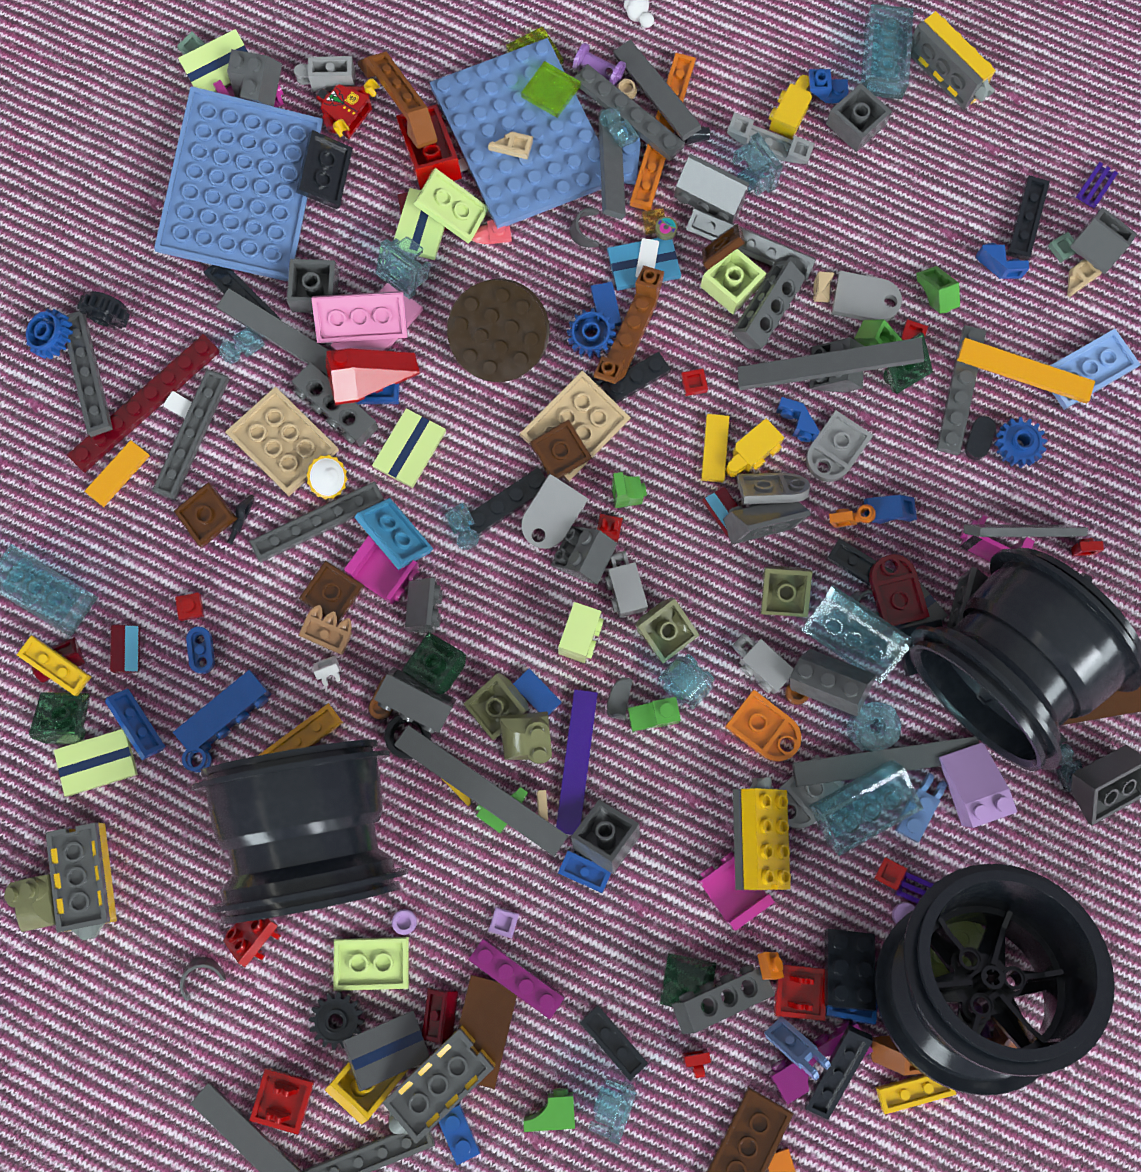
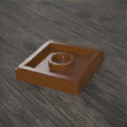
M738 224L702 249L703 265L707 270L745 243L743 231Z
M569 419L529 443L547 474H551L557 479L592 460L590 453Z
M209 482L174 510L197 545L202 548L237 520V517L216 488Z
M325 560L299 599L312 608L321 605L322 615L324 616L334 611L337 616V624H339L365 586Z

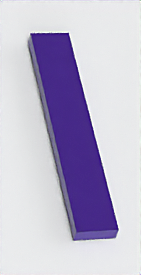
M575 689L556 828L569 835H573L581 824L598 692Z

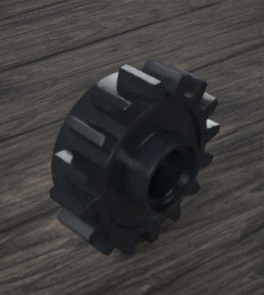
M91 291L88 294L81 295L77 309L80 310V313L86 314V317L90 318L93 322L106 327L126 328L130 314L127 313V307L118 299L105 293Z
M339 991L336 997H334L332 993H328L327 1001L320 998L318 1000L320 1007H312L311 1010L316 1015L310 1017L309 1021L314 1022L315 1025L309 1030L310 1032L316 1031L318 1033L314 1038L315 1041L321 1038L324 1040L322 1047L332 1043V1050H335L338 1047V1043H340L342 1048H344L342 1041L355 1036L354 1034L362 1033L363 1030L359 1025L365 1023V1019L360 1018V1014L364 1012V1009H358L357 1005L360 1001L356 1000L353 1002L351 1000L352 994L349 993L346 997H343L342 991ZM335 1013L343 1018V1024L340 1027L332 1023V1015Z

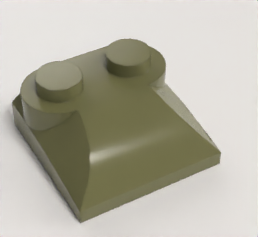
M786 566L764 567L761 614L808 617L812 570Z
M673 597L657 604L640 617L635 624L638 633L643 636L662 663H665L700 636Z
M501 673L493 676L464 703V706L492 741L501 735L500 716L526 714L529 711L526 699L513 683Z
M548 711L500 716L504 760H531L533 763L543 764L552 758Z
M50 874L11 882L7 886L4 898L10 907H15L16 918L21 932L56 925Z

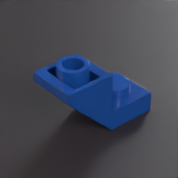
M809 69L810 91L825 103H839L849 94L847 79H831V69Z
M988 243L983 245L976 254V259L999 279H1021L1029 270V261H1020V259L1006 261L1005 245Z
M781 397L776 413L786 419H797L792 436L797 437L798 440L803 442H814L819 434V429L804 403Z
M892 495L864 499V505H871L876 511L873 523L882 524L895 519L908 522L917 520L914 497ZM870 511L864 512L866 517L869 515Z

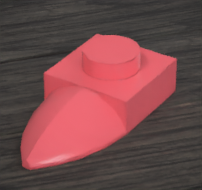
M489 220L487 225L478 228L472 241L481 244L511 242L510 225L497 229L494 221Z

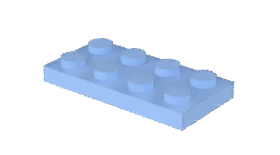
M1113 329L1050 366L1094 380L1093 394L1138 368L1141 364L1116 329ZM1053 393L1064 410L1079 402Z

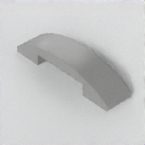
M734 112L727 134L737 142L755 152L774 159L799 164L808 163L815 143L794 136L793 140L757 127L753 125V119Z

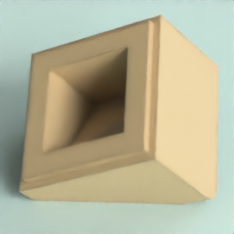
M833 272L817 273L813 282L814 302H830V282L834 276Z

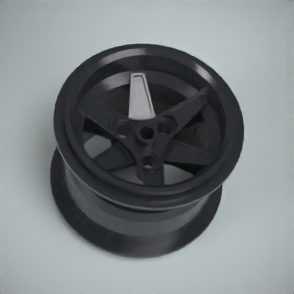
M1002 549L990 560L991 576L985 580L967 601L963 612V619L954 628L917 627L911 635L913 646L910 648V657L919 676L938 701L960 724L988 748L1005 760L1025 770L1038 771L1040 768L1054 770L1062 763L1060 727L1069 718L1073 719L1088 715L1116 691L1133 692L1141 686V640L1132 625L1114 603L1088 579L1067 564L1035 549Z
M375 739L355 740L269 753L202 769L201 777L207 778V780L192 784V791L206 790L215 839L223 851L228 850L232 877L220 890L222 902L209 906V912L226 911V914L221 916L222 924H232L335 906L400 889V881H394V878L408 874V868H395L393 857L378 848L374 824L380 821L383 812L378 760L389 757V751H373L374 748L378 747L377 740Z
M1005 864L968 866L956 870L937 881L918 901L914 910L905 915L890 931L882 945L876 964L875 994L879 1013L885 1029L898 1050L917 1070L931 1080L949 1089L970 1095L991 1096L1010 1093L1031 1084L1044 1074L1059 1071L1077 1062L1096 1045L1109 1022L1114 1002L1115 982L1110 954L1098 927L1090 915L1068 892L1051 880L1027 869ZM970 921L986 926V929L976 950L972 947L964 948L947 925L955 922ZM1005 937L1023 952L1035 972L1024 971L1017 966H1005ZM930 947L950 973L934 977ZM962 956L967 957L971 961V967L963 963ZM1006 975L1013 978L1015 986L1007 982ZM1039 992L1043 993L1044 1019L1038 1032L1023 1017L1014 998ZM974 1002L982 1006L983 1013H979L974 1009ZM959 1003L957 1015L948 1004ZM991 1018L1017 1048L1004 1046L981 1036L980 1034L986 1022Z

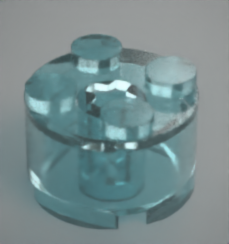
M687 654L685 657L678 656L658 677L659 683L662 680L664 681L665 685L662 688L671 698L676 697L678 704L682 706L686 703L690 705L687 709L694 710L712 691V683L715 679L708 671H703L697 666L698 663L694 657Z
M871 702L862 706L858 717L851 715L847 722V733L851 742L865 752L881 751L891 747L899 740L901 721L892 706L881 702ZM871 724H874V725L877 726V730H876V731H875V729H871V728H870V725H871Z

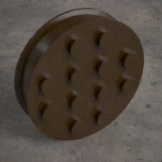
M508 279L486 280L465 290L454 303L447 324L449 345L458 363L473 376L490 382L511 381L526 374L544 355L550 334L548 315L540 299L526 286Z

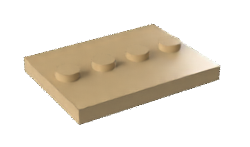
M581 371L519 435L529 444L532 440L569 419L593 458L631 417L584 371ZM587 463L566 474L563 478L569 482Z
M276 386L225 432L288 496L307 480L308 466L312 463L313 459L318 458L320 455L326 456L328 454L332 457L339 451L338 447Z

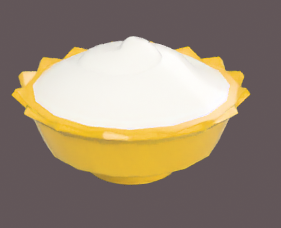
M329 454L326 456L320 455L318 458L313 459L312 463L308 466L306 474L307 484L317 497H322L325 500L328 498L334 499L337 495H341L342 490L346 488L345 483L348 480L346 477L347 470L343 468V463L338 461L337 457H331Z

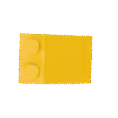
M348 1061L324 1090L362 1125L369 1120L408 1070L363 1091H359Z

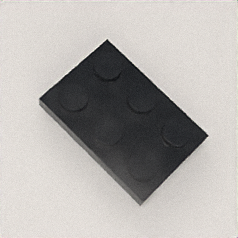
M312 130L309 133L296 193L338 209L342 200L353 148Z
M829 928L824 930L825 1006L876 1011L875 934Z

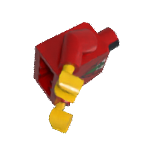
M373 78L367 80L362 86L345 87L339 84L335 86L331 93L325 89H321L318 92L316 98L317 101L322 103V119L329 133L338 134L339 137L344 135L347 139H350L372 110L369 95L375 97L376 92L374 90L380 88Z

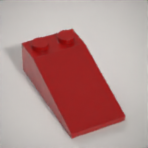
M437 104L427 107L436 133L437 142L421 148H417L408 136L407 119L403 114L396 115L420 190H422L435 168L453 181L462 179L458 157Z

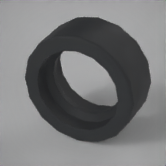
M397 715L388 723L385 729L384 740L387 748L393 755L401 759L412 760V757L394 746V732L397 727L406 722L416 724L420 728L422 735L431 740V733L421 728L422 724L414 720L412 722L406 721Z

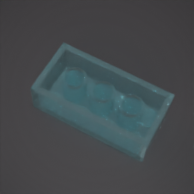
M871 4L865 19L861 83L876 97L902 99L907 90L910 75L914 8Z
M10 544L0 558V594L69 636L73 635L98 599L96 595L13 544Z
M834 585L831 586L801 629L853 666L876 674L875 681L879 684L884 681L906 654L911 644V637Z
M893 759L809 805L828 846L838 856L924 809L905 768Z

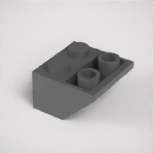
M1102 207L1086 223L1070 248L1090 262L1094 268L1105 274L1131 245L1137 233Z
M849 337L813 346L811 355L864 346ZM864 371L811 379L810 389L841 393L863 389Z
M571 526L559 550L555 553L551 566L581 581L598 584L618 543L600 530Z
M435 578L409 581L405 621L407 632L435 633L436 627H440L441 613H439L438 604H442L443 590H441V585H438Z

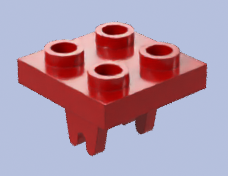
M272 918L236 923L234 927L228 930L223 942L236 961L246 967L254 956L263 960L265 955L261 953L260 948L270 936L278 940L281 935L276 930L278 927L276 922Z
M783 964L784 978L776 980L774 1015L825 1021L824 968Z
M268 1067L265 1068L249 1121L298 1135L301 1131L315 1081Z

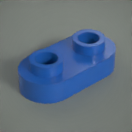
M194 627L186 636L189 666L198 674H207L215 666L212 635L203 627ZM203 636L204 641L198 644L197 639ZM206 659V665L201 667L200 661Z

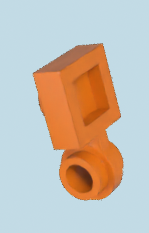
M868 504L860 506L856 513L849 509H838L835 511L836 513L829 514L830 524L834 528L857 525L858 522L870 523L876 517L875 509ZM870 511L867 517H863L864 512Z

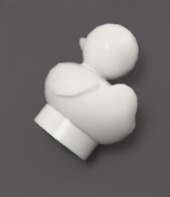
M649 0L624 1V8L627 10L630 20L634 22L640 21L642 28H649L653 25L654 17L648 12Z

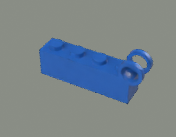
M251 670L245 672L173 731L174 735L186 748L182 755V764L187 770L201 773L202 769L210 767L212 765V756L209 752L212 748L211 744L217 739L225 738L231 732L230 728L236 723L241 724L246 721L253 709H259L269 701L268 697L272 695L271 692ZM200 752L202 754V762L199 766L194 767L192 758Z

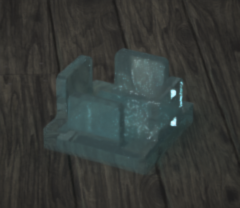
M756 133L751 136L749 143L734 152L732 162L736 165L743 160L746 161L749 167L738 173L737 177L749 183L747 192L754 190V193L759 195L765 190L770 193L776 189L783 166L761 135Z
M405 237L401 241L397 238L393 241L386 238L380 245L376 275L396 290L403 291L404 296L411 299L415 296L417 287L428 279L431 264L427 261L422 265L415 260V258L423 253V247L409 237Z
M606 1076L605 1084L621 1091L616 1092L603 1086L600 1088L593 1111L596 1113L595 1120L608 1125V1127L590 1121L589 1130L607 1137L610 1142L619 1145L637 1092L634 1084Z

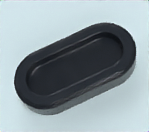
M981 416L973 422L964 448L969 458L980 460L988 454L996 431V424L993 419Z

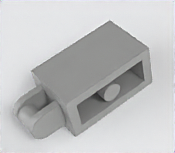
M352 56L308 57V64H299L294 68L297 82L301 85H311L313 92L320 91L321 89L332 91L339 84L345 87L356 86V71Z
M626 551L612 554L610 558L612 568L608 569L605 583L607 589L612 590L614 596L611 599L614 613L618 612L619 618L647 611L648 605L636 562L629 564ZM617 562H624V565L617 567Z
M742 634L732 645L733 649L743 657L739 662L742 665L741 670L749 677L754 676L759 681L758 685L766 693L771 692L774 695L789 680L794 668L762 639L755 643L747 635ZM746 644L752 648L748 653L742 649Z

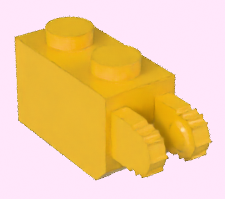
M800 75L795 85L790 83L787 91L782 90L778 99L780 104L778 108L773 107L769 116V120H771L769 130L791 140L793 139L812 99V95L808 91L809 76Z
M767 418L735 444L733 458L728 462L725 470L731 478L737 476L743 470L747 473L753 468L758 470L766 462L764 459L768 455L774 456L783 448L781 444L785 437Z

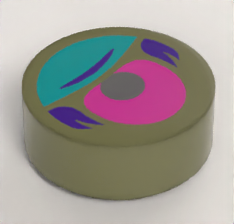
M667 216L658 219L655 225L657 237L662 240L674 238L677 232L676 221Z

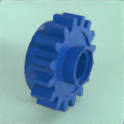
M594 308L590 312H586L584 309L581 315H574V322H569V326L572 329L567 330V335L570 336L568 343L569 345L574 344L572 347L574 352L580 350V357L587 353L589 359H592L593 354L600 358V352L608 353L607 346H612L614 343L612 339L616 338V332L612 330L615 329V324L610 323L611 318L609 315L603 316L602 310L597 313ZM590 330H595L597 332V334L593 337H588L586 335V333Z
M46 309V311L36 314L30 320L26 329V344L31 347L30 351L44 359L46 357L53 359L54 355L59 357L60 350L67 349L65 346L66 342H71L68 335L73 334V331L69 329L72 326V323L68 321L69 317L55 309L52 311Z
M1019 417L1016 422L1012 418L1007 424L1004 423L1000 427L1001 431L995 435L998 440L994 445L998 446L996 453L1003 457V462H1010V466L1018 464L1019 468H1022L1026 464L1031 466L1035 461L1037 462L1042 458L1041 454L1046 451L1043 445L1048 441L1047 439H1042L1041 436L1045 431L1037 430L1039 428L1038 423L1033 426L1031 425L1032 419L1029 418L1026 422H1023V418ZM1017 440H1020L1023 443V446L1020 445Z

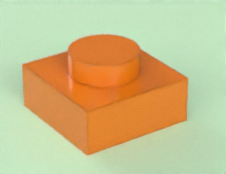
M778 952L757 954L763 980L784 978L782 971L783 963Z

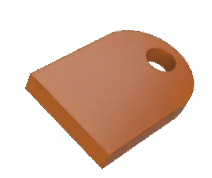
M752 690L725 725L727 730L769 761H785L794 756L801 745V731L797 723L756 690ZM787 738L792 742L793 747L790 752H785L781 749L780 742L782 739Z

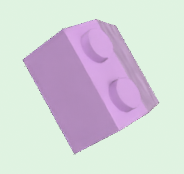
M980 742L939 757L962 826L974 828L1017 813L1010 789L985 744Z

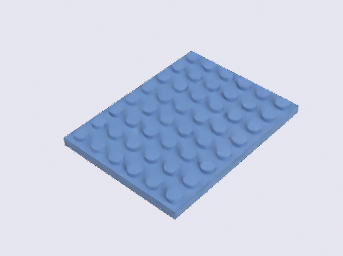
M548 38L430 82L431 90L497 229L601 190L599 140ZM512 131L533 136L528 160L490 151L488 145L492 141L496 142L504 138V135Z
M191 86L155 242V252L288 281L290 259L296 258L308 197L296 193L309 133L312 130L321 133L323 119Z

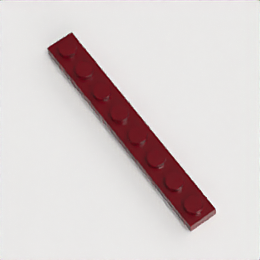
M202 334L110 416L113 430L93 437L89 435L67 456L86 473L160 407L172 391L176 392L216 357L220 350Z

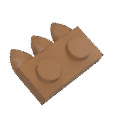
M318 605L308 613L298 636L343 655L352 635L351 620L346 618L336 626L337 616L334 611L327 614L322 620L321 605Z

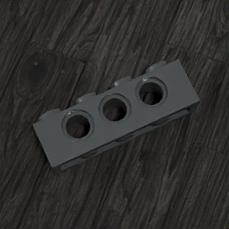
M791 260L774 263L732 331L747 349H762L768 343L773 330L779 325L781 317L790 307V303L796 293L801 289L805 276Z
M311 362L291 381L295 387L294 393L301 400L306 398L311 403L309 406L315 413L325 415L327 417L326 422L335 430L339 428L343 432L342 436L351 445L355 443L361 447L379 429L376 421L355 402L339 404L334 410L328 409L334 403L329 378ZM316 389H322L319 395H313ZM348 418H355L352 424H344Z
M753 964L739 968V974L729 973L719 978L721 982L717 984L709 982L699 987L700 991L695 994L693 991L681 994L679 996L680 1000L673 1003L672 1007L682 1034L699 1032L775 996L770 981L763 980L760 967H754ZM722 993H723V995H724V1002L722 1001V998H721V994H722ZM701 1002L704 1004V1011L701 1009Z

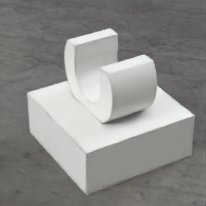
M336 655L313 664L315 677L317 680L322 679L324 686H328L326 678L330 675H333L337 682L340 681L339 662Z

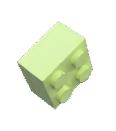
M736 249L703 275L700 287L730 313L734 314L759 289L764 281L766 272Z
M574 602L559 644V655L585 663L587 658H592L596 646V641L593 638L594 635L599 637L604 619L600 618V610Z

